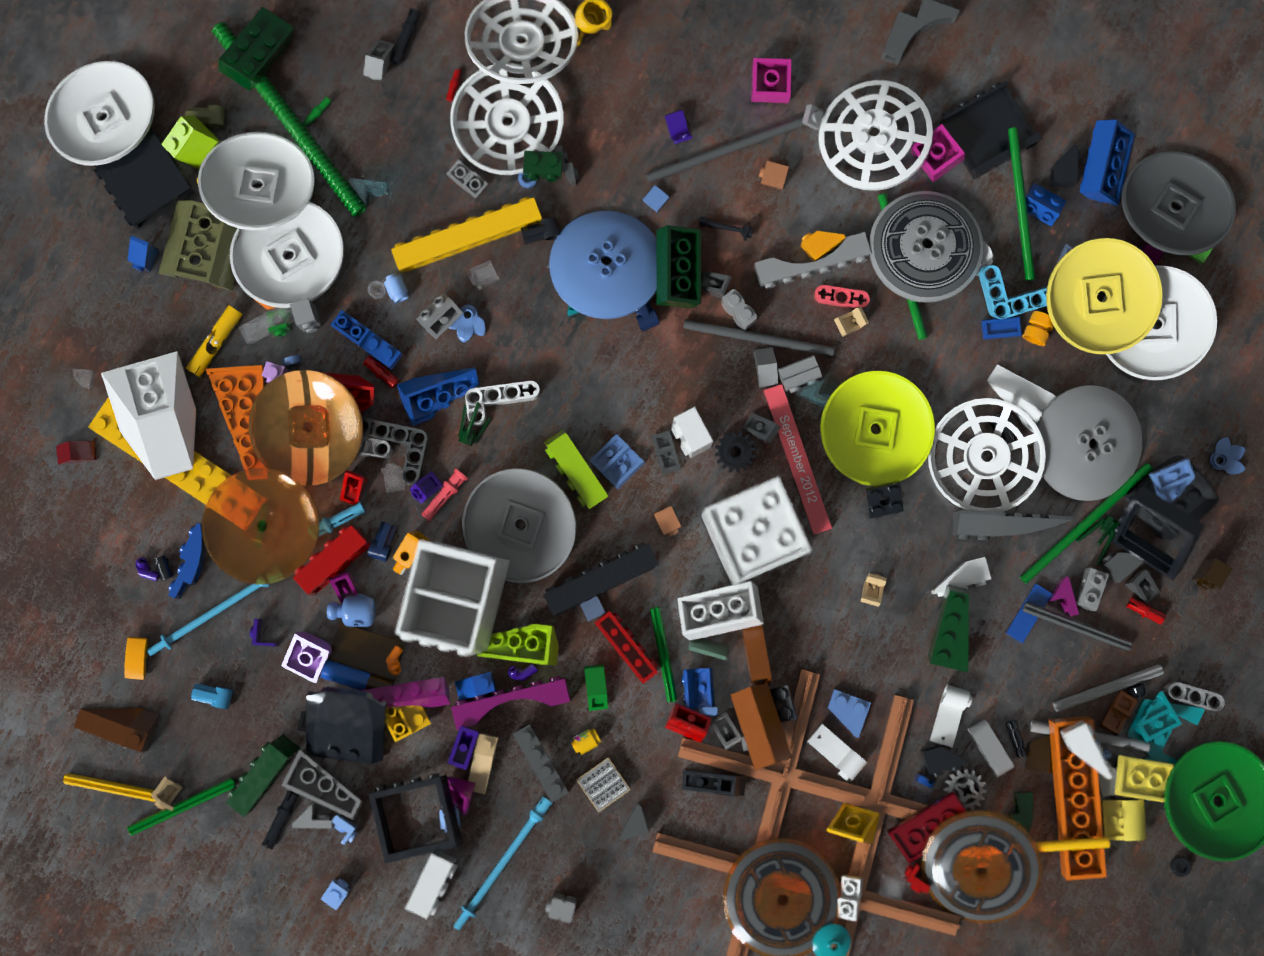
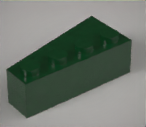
M947 584L928 659L930 664L968 673L969 594L965 588Z
M284 734L271 743L267 742L260 750L263 752L261 756H257L249 765L252 767L250 771H246L240 777L239 781L241 783L239 786L233 787L229 792L228 796L230 798L226 804L242 817L247 816L266 794L267 791L265 789H269L277 780L278 776L276 774H280L291 762L288 759L297 754L301 748Z

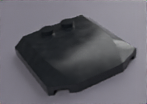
M328 686L318 692L312 693V691H309L306 709V751L314 757L366 764L383 761L387 702L383 700L381 703L372 698L373 694L359 690Z

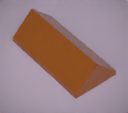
M768 683L751 686L731 694L730 696L754 769L758 770L792 759Z

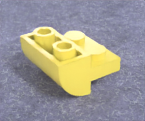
M1144 799L1102 800L1105 837H1109V840L1124 841L1147 839Z

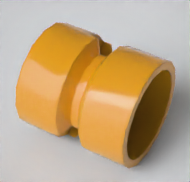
M1033 311L1029 319L1030 325L1026 326L1022 337L1033 344L1045 346L1050 336L1048 332L1052 331L1054 326L1048 314Z

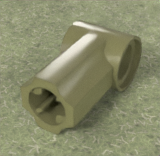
M210 105L208 108L187 107L185 116L194 115L203 125L211 128H223L225 108L218 105Z

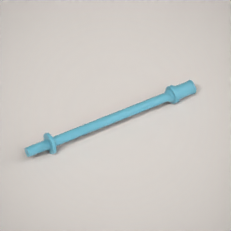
M276 565L266 573H260L257 581L168 637L164 634L160 635L161 641L147 649L148 654L152 656L165 647L171 650V643L258 588L269 587L271 582L284 575L281 568Z
M542 796L536 807L530 810V819L469 905H462L461 909L464 912L454 924V928L460 931L470 916L475 918L476 913L474 910L536 822H542L544 819V814L553 804L548 798Z

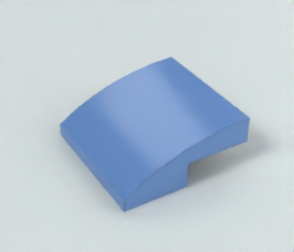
M617 434L589 460L617 489L623 486L645 464Z

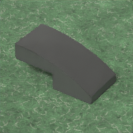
M670 431L651 436L662 475L681 470Z

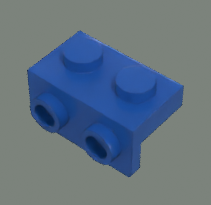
M1034 182L1026 195L1028 214L1049 226H1052L1057 220L1066 203V200L1060 196L1053 194Z
M685 669L682 675L685 689L683 695L685 706L689 709L715 707L713 669Z

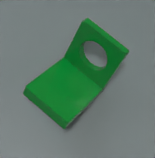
M286 309L268 314L271 325L268 331L273 336H285L287 332L292 331ZM283 316L285 319L284 324L276 326L274 323L275 317Z

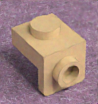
M857 307L853 311L834 319L842 337L860 330L869 323L861 307Z
M869 573L864 582L860 602L879 607L887 578L879 574Z
M165 776L151 795L156 801L154 804L162 810L166 808L172 811L174 807L171 803L183 787Z

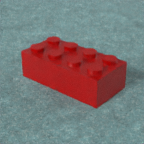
M351 525L350 527L345 526L339 531L340 535L335 540L332 538L324 545L325 549L323 551L313 554L306 566L301 565L295 571L296 575L292 578L307 595L316 596L330 583L329 578L339 575L370 547L371 542L357 527Z

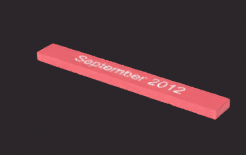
M781 384L766 389L764 394L774 423L781 427L778 435L812 533L815 535L830 530L832 527L783 386Z

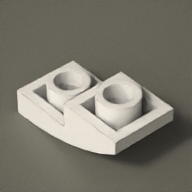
M848 875L842 876L837 918L857 920L863 878Z

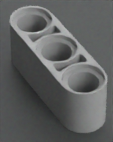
M1169 682L1164 686L1163 692L1169 699L1212 711L1221 710L1224 706V698L1220 694L1179 682ZM1174 686L1178 688V694L1176 696L1172 694V688ZM1193 691L1197 694L1195 701H1192L1190 697ZM1212 697L1216 700V704L1213 707L1209 703Z
M985 719L967 729L997 778L1014 768L1012 761Z

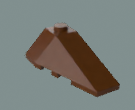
M144 708L80 709L74 728L138 752L148 751L160 714Z

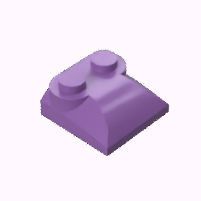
M297 631L294 634L282 667L317 683L323 666L332 653V648L329 643L308 632Z

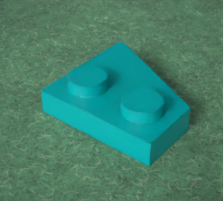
M1160 691L1136 726L1147 743L1182 725L1163 691Z

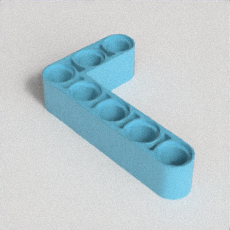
M984 265L980 268L979 278L991 317L1005 319L1047 306V286L1007 298L999 268L995 265ZM989 268L993 271V276L990 279L986 276V271ZM993 287H996L998 289V293L995 297L991 295V290ZM1035 294H1037L1039 297V300L1036 304L1032 302V298ZM1016 300H1019L1021 306L1016 310L1014 303ZM1001 305L1003 311L1000 315H997L996 308Z

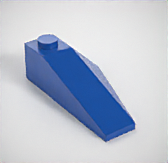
M468 368L413 378L397 384L410 423L412 426H415L435 417L436 412L443 407L444 409L449 407L450 402L457 397H463L468 390L477 387L479 382L476 369Z

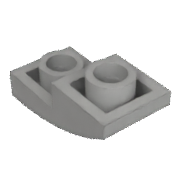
M460 160L446 174L474 198L488 185L486 181L471 171Z

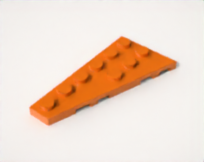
M264 366L206 369L207 375H209L211 385L216 393L219 406L233 437L235 447H237L248 480L269 479V468L263 463L256 452L250 430L253 406L259 394L265 388V379L262 376Z

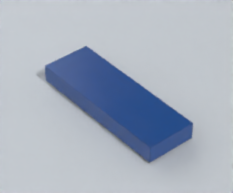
M1034 584L1005 633L1023 643L1038 617L1023 611L1024 604L1030 602L1044 608L1052 593Z

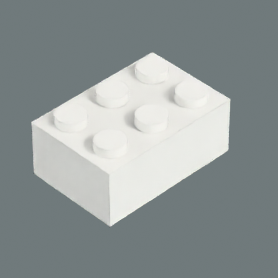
M695 407L674 417L671 430L676 439L680 438V447L685 456L689 455L691 459L711 448L713 440Z
M441 851L431 853L405 909L426 919L430 914L434 915L441 902L438 900L439 896L442 897L448 888L449 883L446 881L448 878L451 879L458 865L455 864L457 859Z

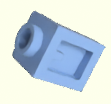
M340 813L332 820V823L335 824L334 827L342 833L347 832L341 843L344 845L348 841L351 843L358 834L356 832L358 826Z
M334 879L321 900L337 910L351 889L348 888L349 885L344 880Z

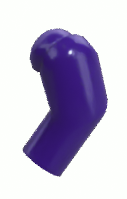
M139 557L135 563L139 576L157 582L160 577L159 572L152 571L147 560L144 557Z
M531 663L525 669L511 666L508 669V674L512 679L525 681L538 670Z

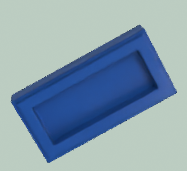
M1020 317L981 321L983 340L1022 336Z

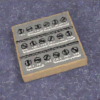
M609 757L576 780L598 812L631 790Z

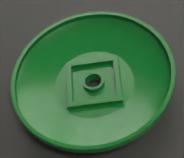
M1208 742L1184 753L1171 769L1164 792L1166 816L1177 838L1195 854L1215 861H1235L1256 852L1264 845V763L1248 749L1229 742ZM1217 795L1221 798L1219 806H1216L1213 801Z

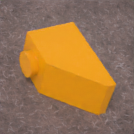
M816 231L813 234L809 232L802 238L803 241L800 247L810 260L815 262L843 243L846 237L844 234Z

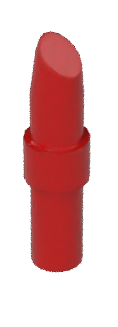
M462 68L454 71L446 96V100L449 102H453L456 90L459 87Z

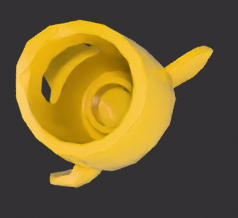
M584 0L578 6L575 13V22L580 30L577 46H580L585 34H594L601 29H610L612 10L604 0Z

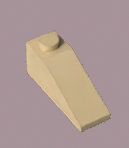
M485 733L478 734L468 780L476 783L474 792L486 794L499 741L498 736Z

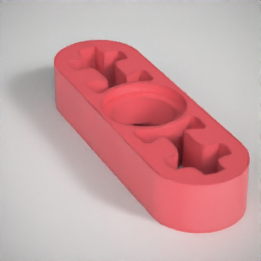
M820 285L814 293L815 300L821 304L856 309L861 307L864 309L870 301V297L865 291ZM822 290H825L826 294L831 295L832 291H835L833 295V301L830 300L831 296H825V298L822 299L821 295H819L818 293H821ZM839 292L847 295L845 302L837 300L836 296ZM851 294H854L852 298L857 299L861 295L866 300L862 305L857 300H852V304L849 303Z

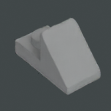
M313 803L292 824V828H333L335 824L332 823L334 818H329V815H317V818H315L316 803Z

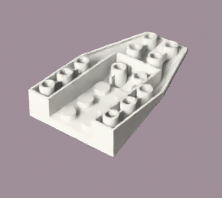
M178 352L101 373L119 430L153 478L158 480L193 469L196 408Z

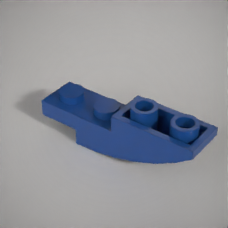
M342 310L331 323L333 328L391 370L403 356L400 351Z
M196 523V525L191 527L187 543L184 542L179 552L181 554L179 557L186 561L180 565L177 571L179 575L176 580L171 582L168 589L170 591L168 596L174 599L181 598L187 584L196 585L201 574L206 555V528L201 523Z

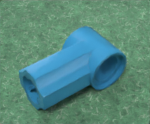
M196 683L192 690L191 700L212 704L211 706L216 708L229 709L233 690Z

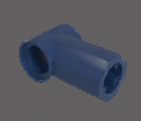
M649 302L635 312L642 332L660 325L657 315Z
M381 521L375 540L370 544L368 557L387 562L397 526Z

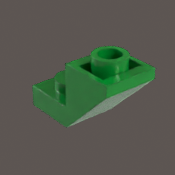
M604 665L584 666L589 711L608 709Z

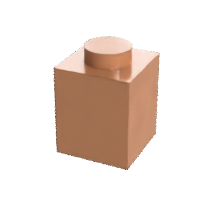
M767 161L766 166H761L759 177H762L761 184L783 189L789 166Z
M672 506L654 514L663 536L668 535V537L679 533L678 529L681 528V525Z

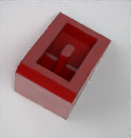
M346 470L340 500L352 505L360 502L368 478Z

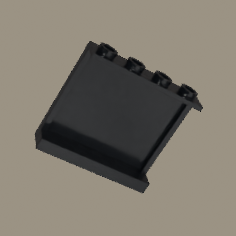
M1008 81L1002 84L1001 82L994 84L990 91L978 93L974 100L962 102L958 106L959 108L954 111L952 109L942 114L943 117L939 122L965 153L964 161L962 162L973 180L1011 159L1009 128L1018 127L1021 153L1035 146L1042 139L1039 132L1034 133L1007 89Z
M151 127L143 140L130 153L111 163L94 165L96 168L94 170L95 174L106 183L104 188L109 195L113 194L115 197V205L120 211L123 209L126 214L124 216L129 226L133 225L137 229L140 228L139 223L184 194L191 196L195 193L170 153L161 145L162 141Z

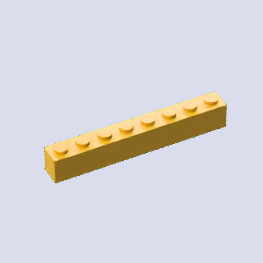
M534 197L522 198L519 200V203L514 205L512 203L503 205L502 209L497 211L489 210L478 218L476 216L470 217L461 224L453 223L442 231L441 229L430 232L431 235L425 237L417 236L409 243L401 242L396 244L395 248H392L391 251L399 272L403 274L521 231L523 227L540 223L542 217Z

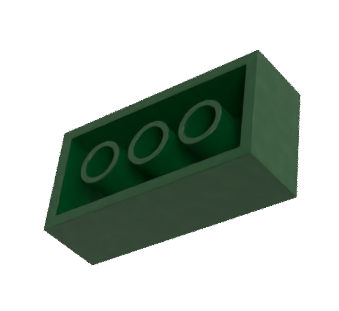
M262 6L219 58L218 71L248 91H251L293 40L294 27Z
M666 225L657 230V305L689 309L701 305V229Z

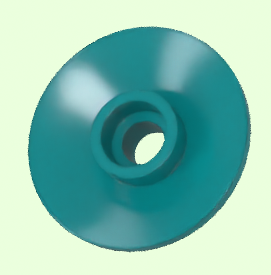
M839 924L824 925L815 933L812 941L813 951L816 956H846L851 946L849 932ZM836 943V946L831 948V945Z

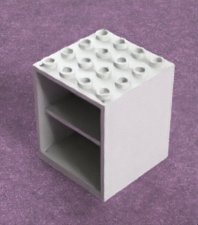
M779 477L705 508L701 515L731 585H736L811 551Z
M419 540L395 634L401 635L400 639L406 641L420 640L419 644L425 646L439 645L438 649L444 651H454L455 649L458 650L457 654L463 656H473V654L477 655V653L481 654V652L487 651L510 560L440 542Z

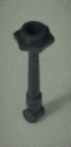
M704 216L699 218L700 227H715L739 232L744 241L752 237L754 227H750L751 223H747L742 228L715 222L714 220H707Z

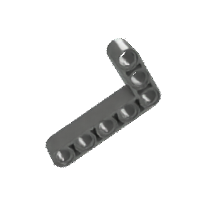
M362 417V422L368 423V429L363 432V436L408 446L402 479L409 485H414L422 478L429 446V436L421 429ZM380 427L387 428V433L383 436L378 435ZM404 430L406 432L405 438L398 440L397 433ZM423 434L425 437L424 441L417 444L415 442L416 436ZM414 453H420V460L418 462H412L411 456ZM411 471L416 472L415 480L408 481V473Z

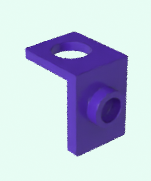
M683 110L665 115L671 140L675 144L693 138L688 131Z
M254 619V625L250 628L252 645L279 646V643L260 642L262 619Z

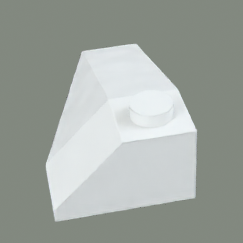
M996 365L987 379V382L1000 398L1021 408L1036 424L1047 405L1057 397L999 365ZM1012 411L1021 420L1023 426L1034 433L1027 421L1018 413Z

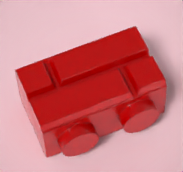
M676 703L669 713L665 728L701 743L708 732L712 718Z

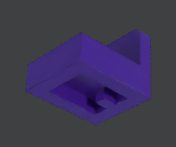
M431 471L410 488L414 499L422 504L444 485Z

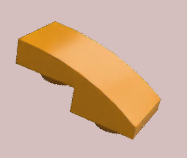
M127 638L125 678L145 679L148 638Z

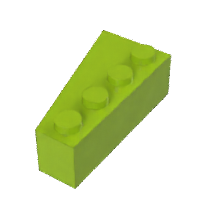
M563 429L544 441L547 449H545L550 459L555 458L558 463L556 468L560 474H566L569 479L566 481L572 491L576 489L580 495L577 499L583 507L586 505L590 509L608 497Z

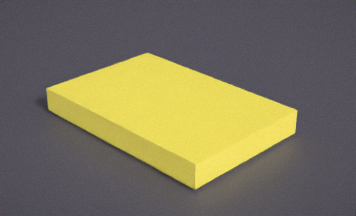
M1119 755L1114 795L1164 803L1165 785L1174 764Z

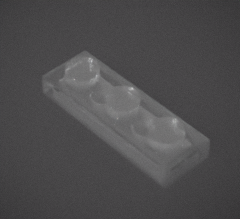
M276 307L238 328L246 344L250 345L271 334L268 328L284 323L290 324L295 319L291 307Z

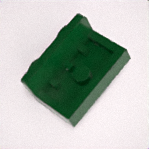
M524 151V178H527L529 181L546 179L549 182H557L558 179L561 180L562 152Z

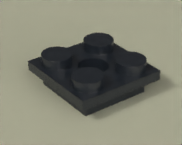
M900 481L865 488L870 519L904 511ZM883 496H888L887 499L883 501L880 500Z
M785 685L770 689L775 707L777 700L782 705L781 710H778L776 707L780 722L797 720L790 686Z

